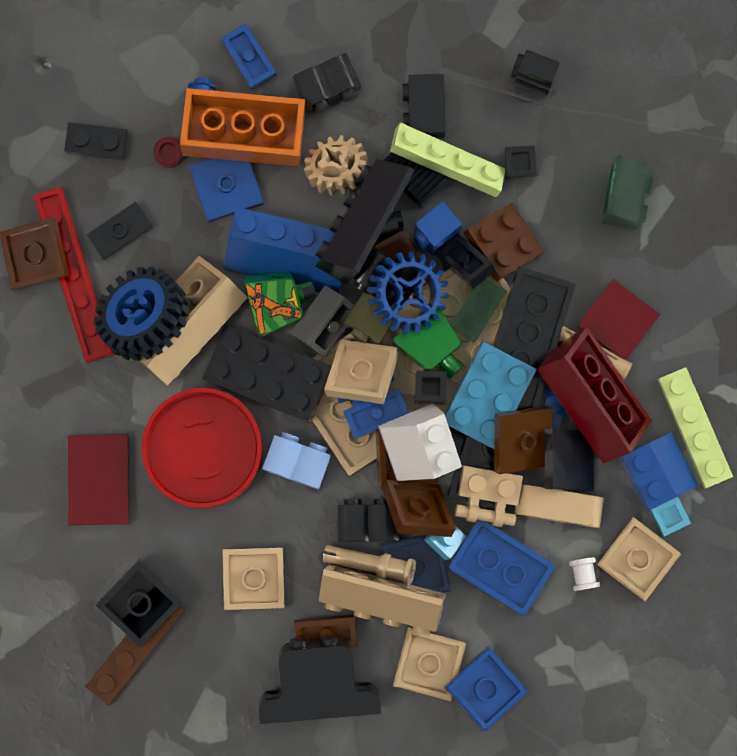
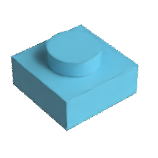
M678 496L650 510L663 537L691 524Z
M456 526L452 537L427 535L424 539L444 560L450 559L467 537Z

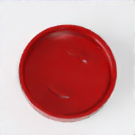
M193 388L174 394L156 408L144 429L141 451L145 470L152 483L162 494L172 501L189 508L210 509L232 502L249 488L256 478L261 465L263 444L259 427L253 415L243 403L220 390Z

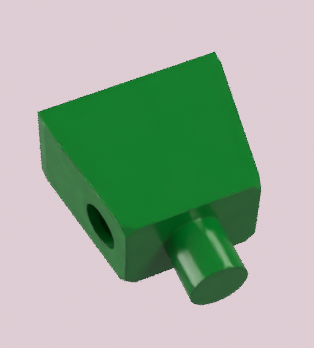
M435 310L441 317L439 321L432 320L429 317L432 325L431 328L426 329L421 324V332L414 333L410 325L408 334L400 332L392 339V344L395 347H398L402 353L425 371H433L439 365L451 378L464 367L452 354L461 346V342L441 310Z

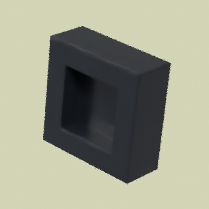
M535 145L505 147L506 178L536 177Z

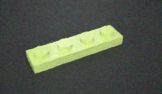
M399 123L396 127L390 152L491 196L497 197L501 192L505 168L403 123Z
M685 367L659 378V385L704 489L732 478V472L687 368Z

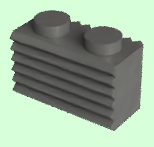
M324 286L303 317L298 320L290 334L305 347L322 357H327V352H331L334 343L338 342V338H341V333H345V328H348L344 322L354 308V305L343 295Z

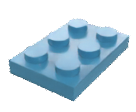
M482 341L445 412L448 426L494 449L495 414L516 411L537 369Z

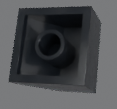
M138 559L97 602L96 606L141 647L182 602L152 570Z

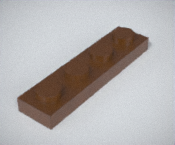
M179 606L141 647L126 635L85 687L109 706L185 610Z

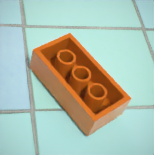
M186 88L180 140L182 156L300 167L305 120V99Z

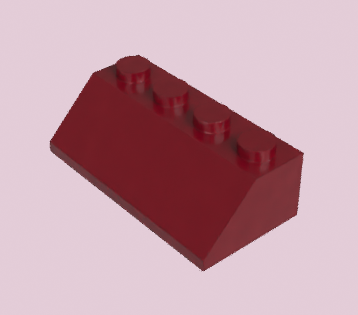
M586 326L549 352L537 369L543 380L558 398L559 403L570 415L577 429L586 438L593 452L597 454L604 464L630 454L652 420Z

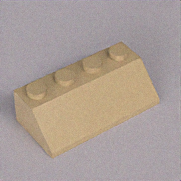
M200 256L175 281L186 294L185 297L189 302V305L186 306L189 309V316H183L187 321L185 328L177 326V329L182 334L179 338L173 335L169 338L173 343L171 347L168 348L165 344H162L163 353L157 355L151 350L152 358L147 360L142 356L140 358V362L167 386L248 298L226 275Z
M329 564L323 571L318 602L325 603L324 608L332 611L342 612L343 608L353 610L354 616L371 620L372 616L384 618V624L400 627L401 623L413 626L412 631L430 635V631L436 632L438 629L446 593L411 584L406 586L403 582L387 578L383 580L379 579L376 575Z

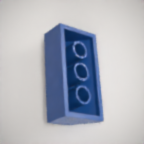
M236 207L228 239L224 270L249 276L290 272L294 278L295 285L312 281L315 292L319 293L324 286L340 293L342 285L341 281L315 267L319 260L315 254L323 240L329 242L333 234L332 231L327 228Z

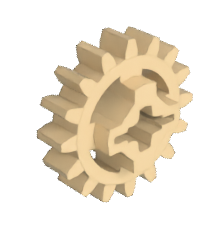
M340 135L338 141H333L332 137H328V143L326 144L320 141L317 142L319 148L317 150L310 149L309 154L311 158H305L304 160L306 164L304 171L311 187L317 186L319 193H323L328 189L331 196L334 195L336 190H340L342 194H345L346 187H350L353 190L356 189L355 182L358 181L357 178L364 166L369 163L363 145L361 143L356 145L354 138H350L345 142L343 135Z

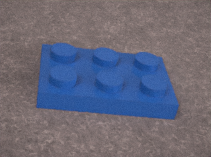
M477 520L448 566V569L524 617L556 565L490 523Z

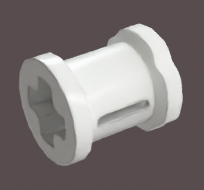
M595 557L569 561V566L573 568L576 584L573 586L574 591L600 587V582L596 581L593 563L596 562Z

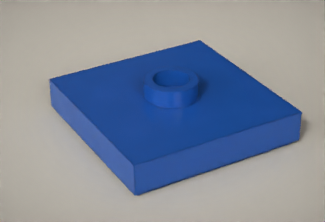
M208 159L189 166L208 223L235 214L236 207L251 209L264 204L250 162Z
M489 646L481 651L444 686L446 691L482 732H486L528 693V690Z

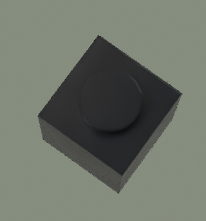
M416 370L414 404L430 405L433 403L435 405H445L447 372Z

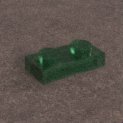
M484 279L471 291L451 324L452 329L475 343L507 291L490 280Z

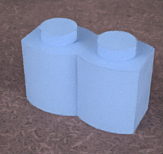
M282 432L281 437L274 435L262 470L319 490L331 455L326 453L327 448L310 442L309 447L298 443V437Z

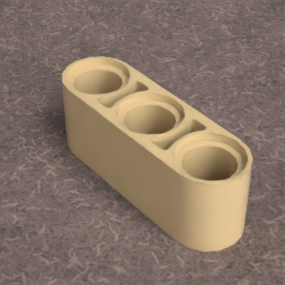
M522 485L518 506L515 505L514 514L600 528L604 498Z

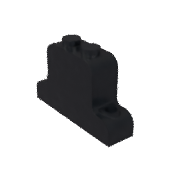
M324 635L320 637V640L308 641V638L298 637L290 639V643L284 644L279 652L281 688L265 691L259 701L260 724L381 714L378 688L371 682H355L351 645L347 640L338 638L337 635Z

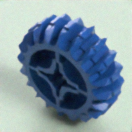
M414 252L407 253L406 261L402 253L395 254V262L392 258L387 257L384 259L387 269L382 265H377L375 269L381 276L371 275L369 278L377 286L367 288L368 293H375L376 298L368 300V304H378L379 307L372 314L373 316L384 314L380 321L381 325H386L392 320L390 330L393 332L397 331L400 324L402 334L409 333L410 325L414 333L421 332V324L426 329L432 327L429 317L435 321H439L441 318L435 310H446L447 306L439 301L440 299L449 298V294L441 293L440 289L448 286V282H439L437 279L444 272L438 270L433 273L432 269L435 267L436 262L430 261L425 266L426 256L423 254L419 255L416 262ZM401 268H410L419 272L409 282L401 277L397 278L393 274ZM425 279L430 288L428 304L421 292ZM387 282L390 283L389 286L395 294L391 307L387 302L385 294ZM413 286V292L411 293L414 294L413 298L403 300L402 294L405 292H402V289ZM407 304L422 311L420 315L414 318H405L397 314Z

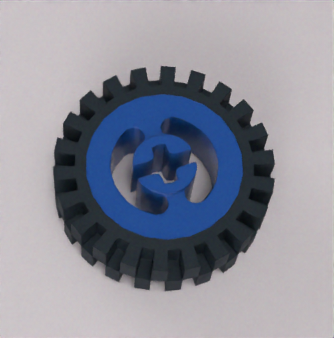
M138 267L137 275L132 270L126 272V280L121 276L117 277L115 280L119 285L116 288L111 284L108 285L106 290L110 295H101L99 300L104 306L96 305L95 312L99 316L94 317V323L97 325L95 329L102 341L118 356L121 355L127 360L131 357L134 361H140L141 356L146 360L152 358L151 350L157 355L163 353L162 344H165L168 348L171 347L173 343L169 338L172 335L179 338L182 333L177 329V326L185 328L187 321L183 316H189V309L186 307L189 305V302L185 297L186 294L169 274H166L161 269L157 271L155 267H148V270L144 267Z

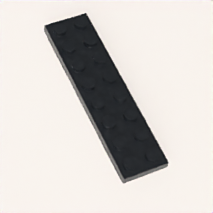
M517 266L493 347L537 369L548 353L557 347L576 284ZM538 369L532 377L516 410L539 406L546 382L543 380ZM465 435L459 454L462 467L466 465L494 470V449ZM461 467L454 471L447 495L468 502L469 497L457 495L462 472ZM480 499L479 506L494 510L495 502Z

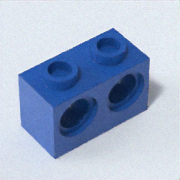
M443 201L415 223V238L413 240L423 253L428 250L433 256L439 247L457 233L460 234L462 223Z

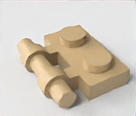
M463 465L457 495L469 497L467 506L456 505L455 516L466 518V521L474 523L476 520L492 522V526L502 527L503 525L514 526L516 514L505 513L506 504L518 506L523 476L511 473L499 475L494 470ZM479 500L495 502L494 511L479 508Z

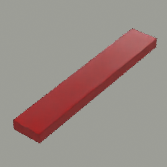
M58 187L35 194L33 197L40 219L57 218L69 276L59 278L85 363L89 364L114 356V351L102 341L95 329L97 325L94 323V317L99 316L95 309L96 305L99 306L63 188Z

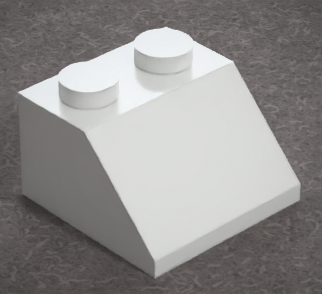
M433 403L378 426L398 481L435 479L462 467L445 414Z

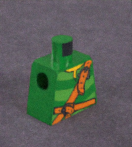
M290 272L242 277L254 325L259 337L301 319L303 313L300 302L316 298L312 281L295 285L294 278Z

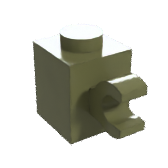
M365 293L354 304V308L344 323L353 329L350 334L364 343L367 340L379 343L390 327L392 320L386 325H381L380 321L384 314L382 313L378 316H373L372 314L375 309L379 308L378 304H368V300L376 297Z

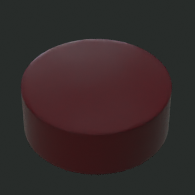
M162 138L154 146L153 154L155 160L164 168L176 167L183 159L180 142L174 138Z

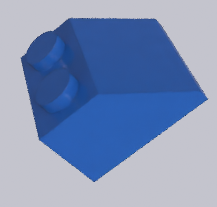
M672 432L632 451L630 454L618 458L645 512L699 486Z

